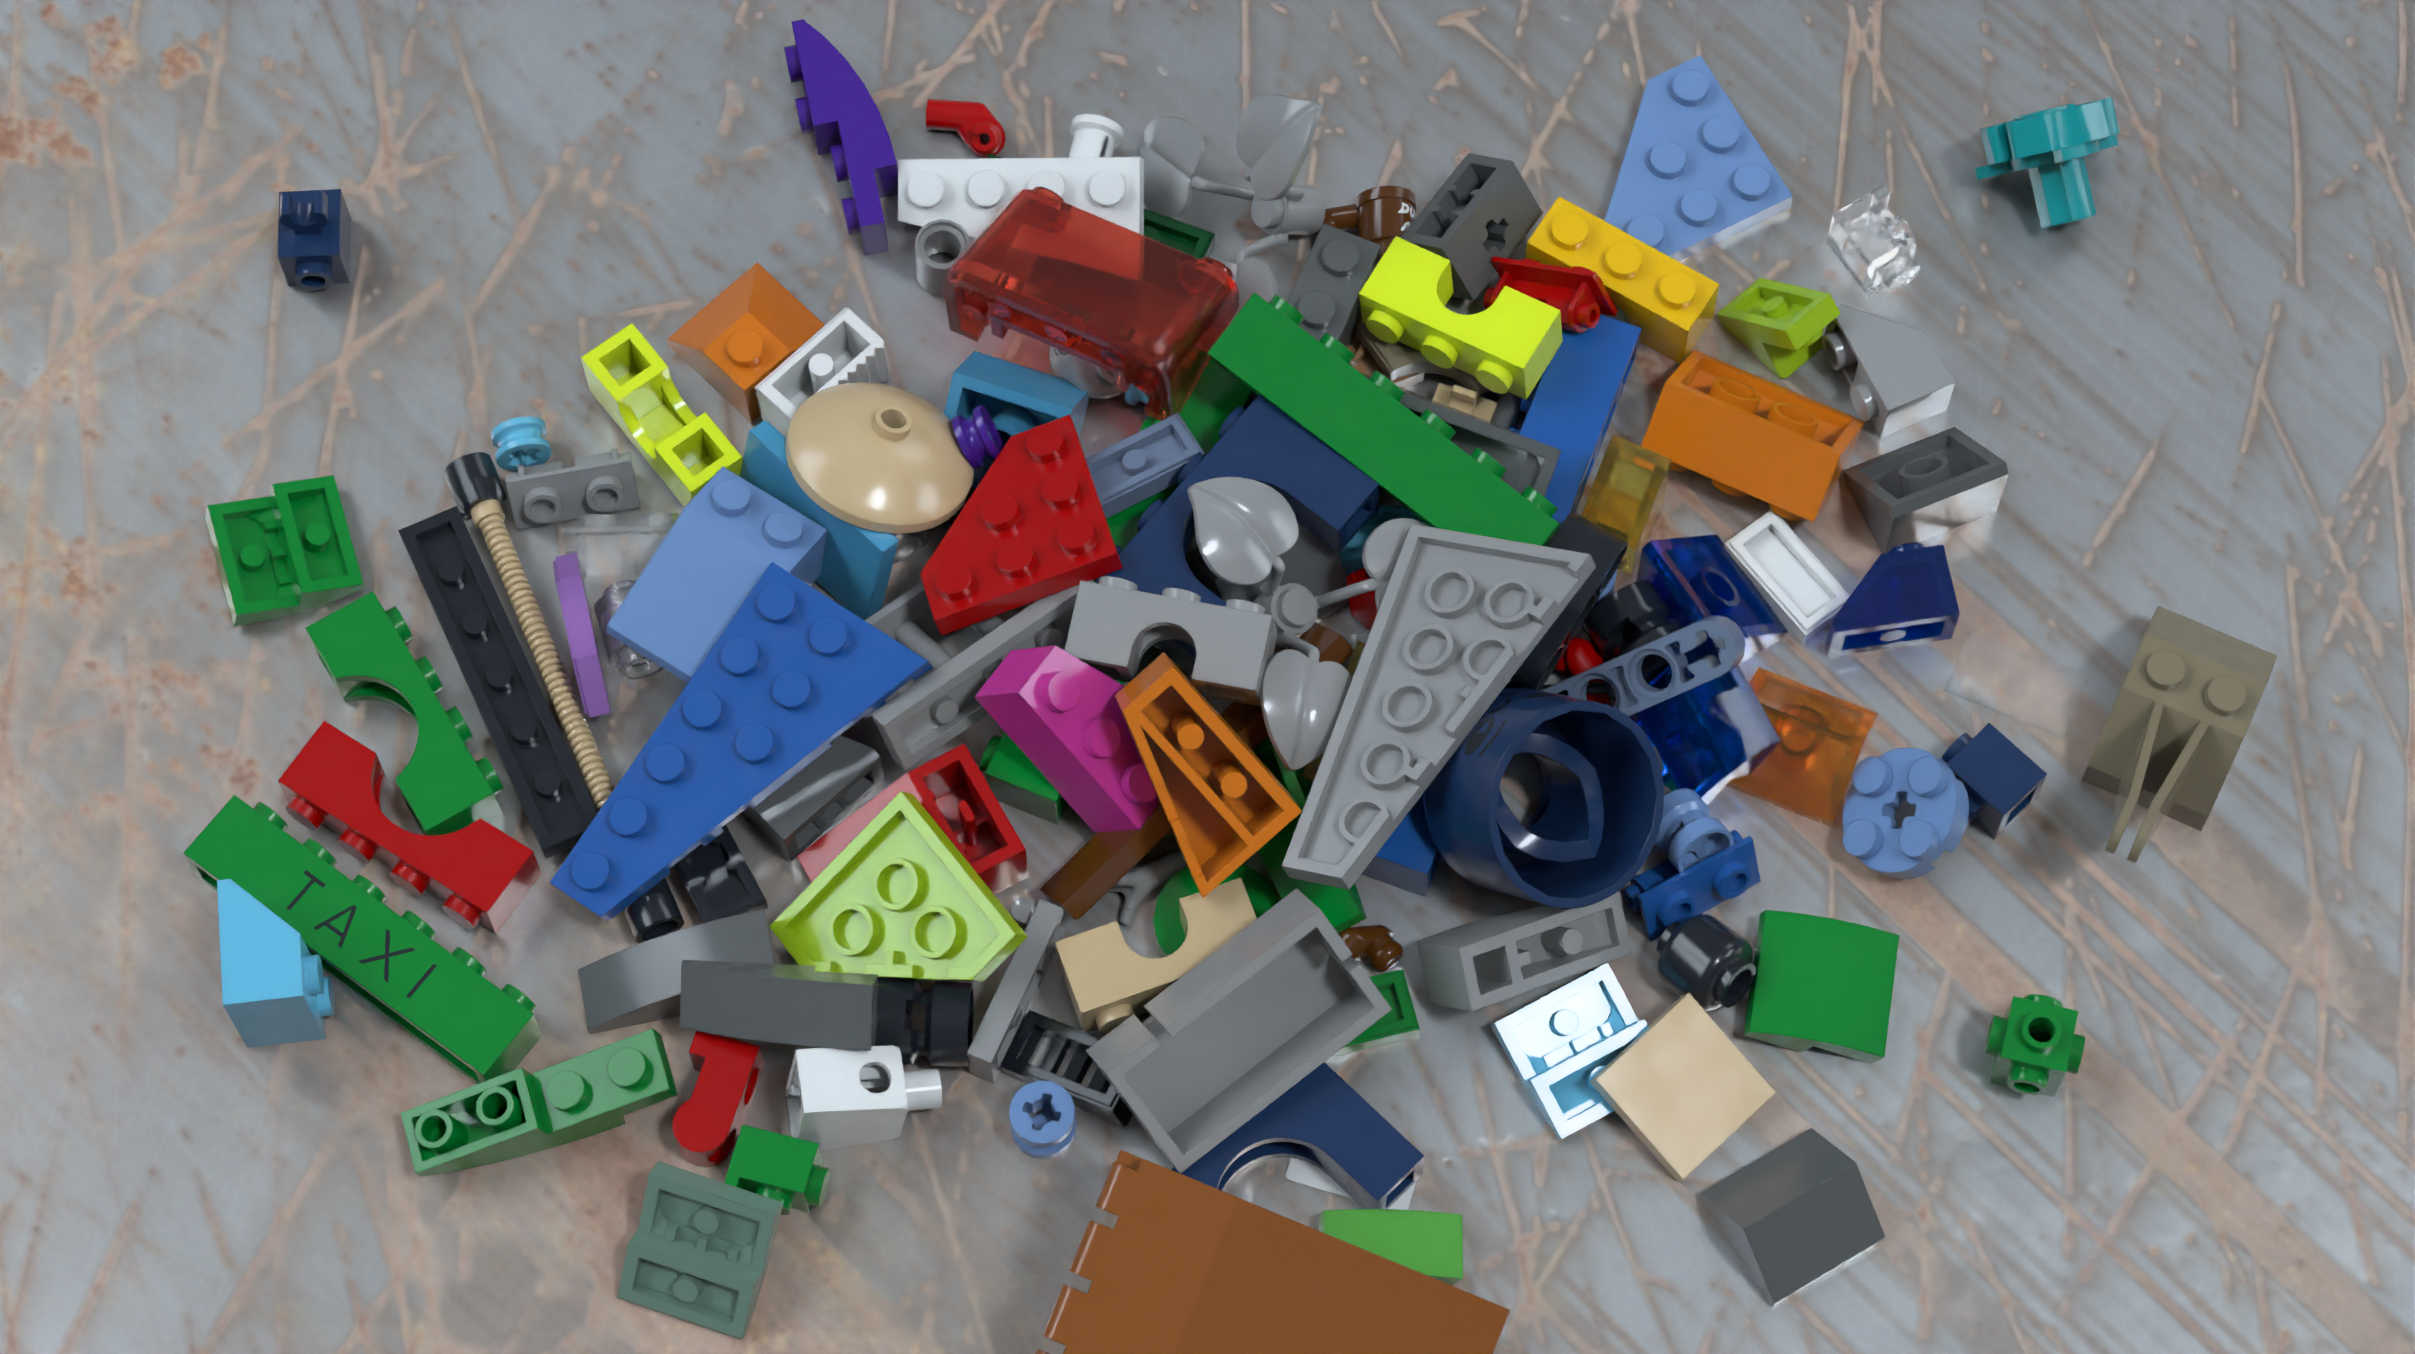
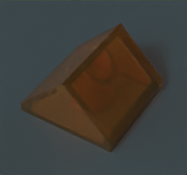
M1758 667L1742 695L1712 781L1833 827L1852 780L1854 769L1859 763L1878 713Z

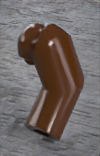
M1383 925L1349 927L1338 933L1351 951V957L1354 960H1369L1372 966L1379 971L1391 969L1403 956L1401 944L1393 939L1394 932Z

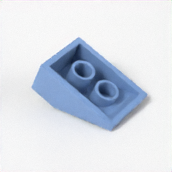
M722 466L686 505L607 624L606 633L688 683L771 562L809 586L821 575L827 529Z

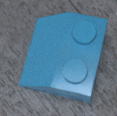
M974 351L953 372L944 414L951 421L953 417L960 414L964 418H970L973 416V409L983 405L992 417L1004 446L1013 435L1070 414L1080 438L1089 396L1088 391L1078 389L1063 378ZM993 456L986 457L984 465L976 470L974 469L972 481L974 489L977 488L995 461Z

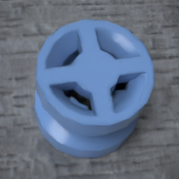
M1035 1081L1026 1084L1018 1090L1010 1102L1009 1119L1014 1143L1023 1153L1032 1158L1050 1159L1057 1157L1069 1149L1075 1139L1077 1127L1075 1107L1072 1097L1064 1087L1052 1081ZM1043 1106H1045L1042 1113H1039L1034 1117L1029 1116V1113L1034 1114L1036 1111L1042 1110Z

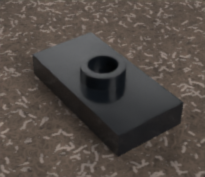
M727 825L722 827L724 832L706 846L701 843L673 865L702 923L768 908L767 900Z

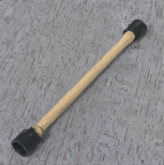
M475 452L461 456L445 468V479L463 520L469 521L473 519L475 527L482 531L490 555L499 572L498 574L502 578L501 581L504 589L507 592L510 603L513 605L514 612H516L515 615L518 623L521 626L528 646H530L529 649L533 653L532 656L547 688V693L550 695L549 698L561 722V727L564 729V734L570 743L569 746L573 750L574 757H576L575 761L587 785V790L590 792V797L593 799L596 811L599 812L615 787L611 784V778L608 777L609 773L603 763V758L600 756V751L597 749V744L591 735L592 732L588 728L589 725L585 721L586 718L582 714L583 710L568 679V674L565 672L566 669L554 645V640L551 638V633L548 631L549 628L534 597V592L531 590V585L517 556L518 554L514 550L515 547L512 539L506 530V525L503 523L505 514L501 506L502 502L507 499V495L489 454ZM666 877L624 909L626 919L637 943L678 931L684 925V919Z

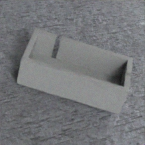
M1296 888L1144 1005L1151 1016L1143 1023L1134 1014L1087 1049L1086 1052L1159 1150L1182 1173L1390 1012L1392 1008L1362 966L1351 957V951L1321 909Z

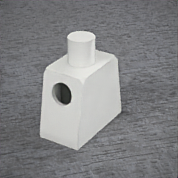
M894 1045L873 1046L871 1051L834 1048L795 1050L785 1089L790 1136L819 1143L821 1151L895 1139L901 1134L908 1111L941 1108L942 1087L939 1071L935 1068L904 1072L900 1048Z

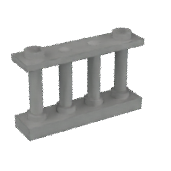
M920 582L867 618L866 622L926 659L933 667L929 670L931 672L929 675L901 694L898 691L894 692L884 700L886 702L885 705L871 714L893 760L907 771L989 713L977 701L975 695L1011 650L1054 645L1065 650L1079 585L1035 601L1006 622L996 615L970 625L983 638L955 657L950 656L936 643L937 640L945 635L941 636L934 621L923 582Z

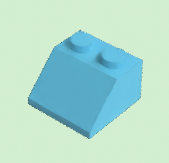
M231 879L217 880L222 1001L226 1012L246 1047L326 1039L325 1016H333L335 1014V997L331 977L323 976L320 955H311L298 931Z

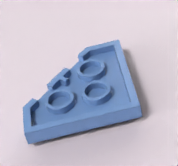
M1701 55L1647 81L1604 220L1678 262L1791 208L1793 195Z

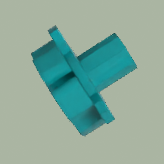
M2112 97L2078 105L2071 103L2014 117V120L1980 129L1987 164L1975 168L1977 180L2028 169L2041 228L2097 215L2084 156L2119 145L2116 134H2119L2120 130Z

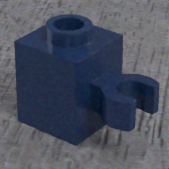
M341 189L279 192L278 260L288 286L321 290L328 288L331 284L350 283L351 217Z
M1990 723L1974 738L1968 733L1962 734L1952 743L1941 758L1950 766L1949 768L1952 769L1955 778L1963 782L1968 793L1969 816L1966 828L1974 821L1994 840L2038 798L2047 776L2044 770Z

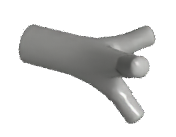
M1179 849L1130 870L1108 891L1121 892L1125 897L1123 909L1119 917L1121 924L1130 925L1136 908L1142 900L1156 887L1167 883L1172 876L1187 867Z

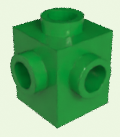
M2030 994L2024 998L2013 996L2004 1017L1993 1015L1985 1046V1054L1995 1056L1990 1082L2008 1086L2010 1089L2023 1094H2043L2055 1097L2066 1073L2076 1075L2080 1067L2085 1036L2074 1034L2078 1011L2063 1008V1004L2059 1000L2046 995Z

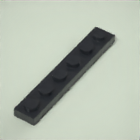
M452 507L398 530L545 859L573 848L597 815V811L458 507Z

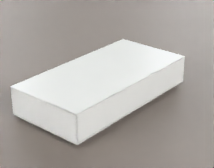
M1772 510L1724 543L1723 554L1803 644L1852 609L1854 599L1785 521Z

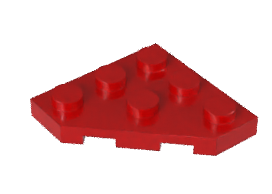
M1070 414L1009 438L920 572L931 612L941 636L1079 585L1080 581L1088 582L1123 569L1083 447Z

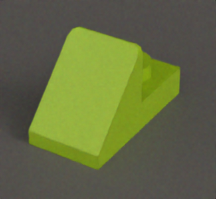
M1759 278L1716 315L1721 324L1769 370L1781 379H1785L1823 348V328L1841 313L1830 293Z

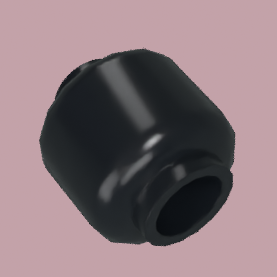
M1697 914L1688 918L1683 923L1680 921L1672 923L1662 933L1657 943L1656 950L1660 955L1658 960V978L1665 987L1680 997L1690 993L1705 1011L1734 1006L1744 997L1753 983L1756 967L1752 963L1753 950L1751 945L1744 937L1711 915Z

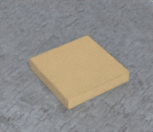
M1690 993L1682 995L1590 1081L1676 1181L1684 1180L1776 1093Z

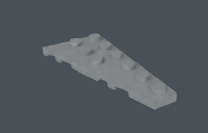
M1416 524L1410 525L1282 863V867L1289 878L1347 890L1353 886L1594 571L1596 565L1590 554Z

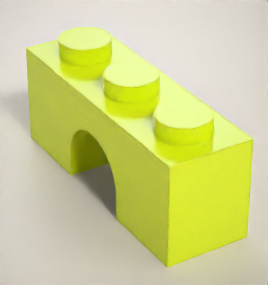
M1395 236L1359 292L1362 321L1366 324L1367 329L1384 342L1394 344L1399 341L1421 351L1422 355L1436 366L1445 369L1452 368L1453 366L1475 376L1484 387L1499 394L1510 392L1527 400L1563 342L1560 310L1508 286H1504L1495 302L1488 309L1472 315L1452 312L1445 307L1454 293L1450 260Z
M633 323L581 357L590 392L684 507L722 466L740 476L743 463L740 453L706 412L696 417L690 410L672 381L669 367Z

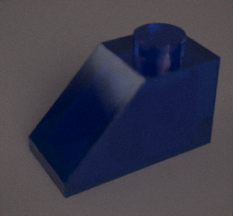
M1911 542L1895 546L1887 553L1880 554L1831 621L1825 643L1827 657L1952 639L1960 612L1944 545L1924 547L1921 543Z

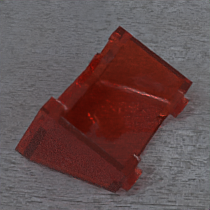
M1044 187L1017 191L957 258L943 282L948 322L951 331L978 342L986 326L991 325L992 335L1004 339L1010 328L1114 373L1115 388L1127 392L1131 384L1140 389L1149 399L1144 408L1145 414L1160 421L1176 413L1180 414L1210 360L1207 352L1228 327L1240 306L1239 289L1232 279L1233 273L1223 263L1208 257L1195 258L1065 203L1057 193Z

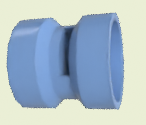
M1687 788L1675 790L1664 796L1663 815L1655 841L1660 849L1668 851L1669 860L1679 873L1734 844L1733 835L1718 818L1710 817V808L1694 790Z

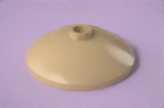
M871 382L846 383L831 386L813 394L794 413L785 439L788 466L802 490L817 505L833 516L857 527L872 531L913 533L936 527L950 519L962 507L973 481L974 468L969 464L960 448L952 421L941 410L924 398L891 385Z

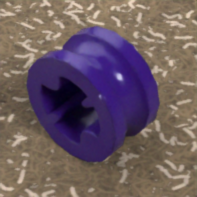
M983 405L975 407L973 409V416L970 418H964L961 414L952 418V426L960 448L969 464L975 470L984 465L986 457L993 456V458H997L1004 445L992 417Z

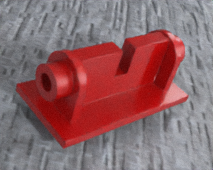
M1493 256L1491 259V263L1497 271L1500 280L1495 288L1491 287L1486 291L1484 296L1485 309H1488L1495 302L1504 286H1508L1559 309L1562 329L1572 330L1573 332L1583 333L1588 328L1596 327L1600 314L1616 316L1618 312L1603 286L1601 278L1596 272L1585 267L1574 266L1567 268L1541 264L1529 258L1515 260Z

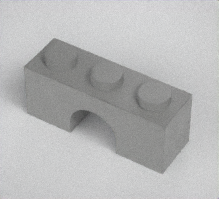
M1110 576L1100 577L1099 584L1080 581L1064 651L1114 680L1130 682L1137 676L1140 660L1149 647L1162 640H1181L1190 644L1196 650V660L1191 679L1196 689L1203 696L1261 706L1260 688L1267 662L1273 656L1278 634L1273 616L1264 614V607L1253 602L1238 599L1227 600L1225 607L1202 603L1201 596L1178 588H1164L1162 595L1137 591L1138 586L1135 583Z

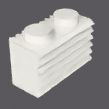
M844 308L754 387L757 391L755 394L758 396L757 400L759 402L761 418L772 424L786 437L794 413L813 394L831 386L846 383L889 382L884 340L849 308Z

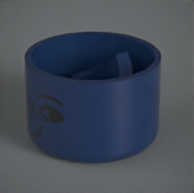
M1531 688L1503 689L1424 791L1423 804L1427 827L1436 849L1447 864L1465 879L1487 889L1558 908H1580L1593 905L1612 896L1623 888L1641 869L1655 844L1660 829L1664 807V786L1661 767L1650 740L1637 723L1620 710L1594 701ZM1527 752L1533 753L1540 763L1543 787L1541 800L1533 816L1522 825L1505 803L1500 790V782L1512 756Z

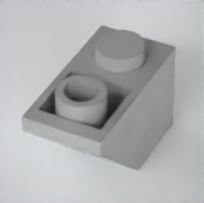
M1843 304L1837 306L1841 314L1826 326L1825 334L1822 336L1823 350L1827 360L1835 370L1842 368L1852 386L1850 388V395L1858 415L1864 421L1871 420L1880 438L1947 411L1955 381L1927 332Z

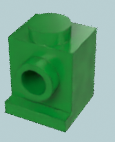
M742 1124L724 1183L783 1202L781 1215L790 1214L791 1208L809 1213L811 1205L822 1206L829 1186L831 1169L823 1167L824 1161L819 1143Z

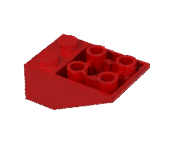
M965 743L904 774L796 856L811 884L902 791L913 794L994 895L1029 877L1026 849Z

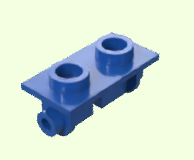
M1732 830L1730 833L1733 835V845L1681 873L1668 859L1640 875H1635L1630 880L1631 885L1623 889V895L1627 904L1634 912L1641 909L1646 935L1650 941L1661 936L1672 923L1676 921L1683 923L1692 916L1702 914L1728 899L1738 897L1748 888L1761 882L1754 842L1750 836L1743 839L1736 830Z

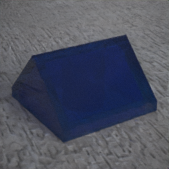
M1717 534L1650 540L1642 548L1636 582L1649 580L1654 585L1671 610L1668 623L1678 622L1682 627H1685L1710 616L1717 615L1729 618L1741 629L1746 643L1745 653L1740 663L1781 640L1788 633V630L1749 577L1726 551L1724 543ZM1705 631L1707 641L1697 647L1701 653L1700 659L1708 655H1715L1719 663H1721L1719 653L1726 649L1725 641L1722 637L1711 639L1707 631Z

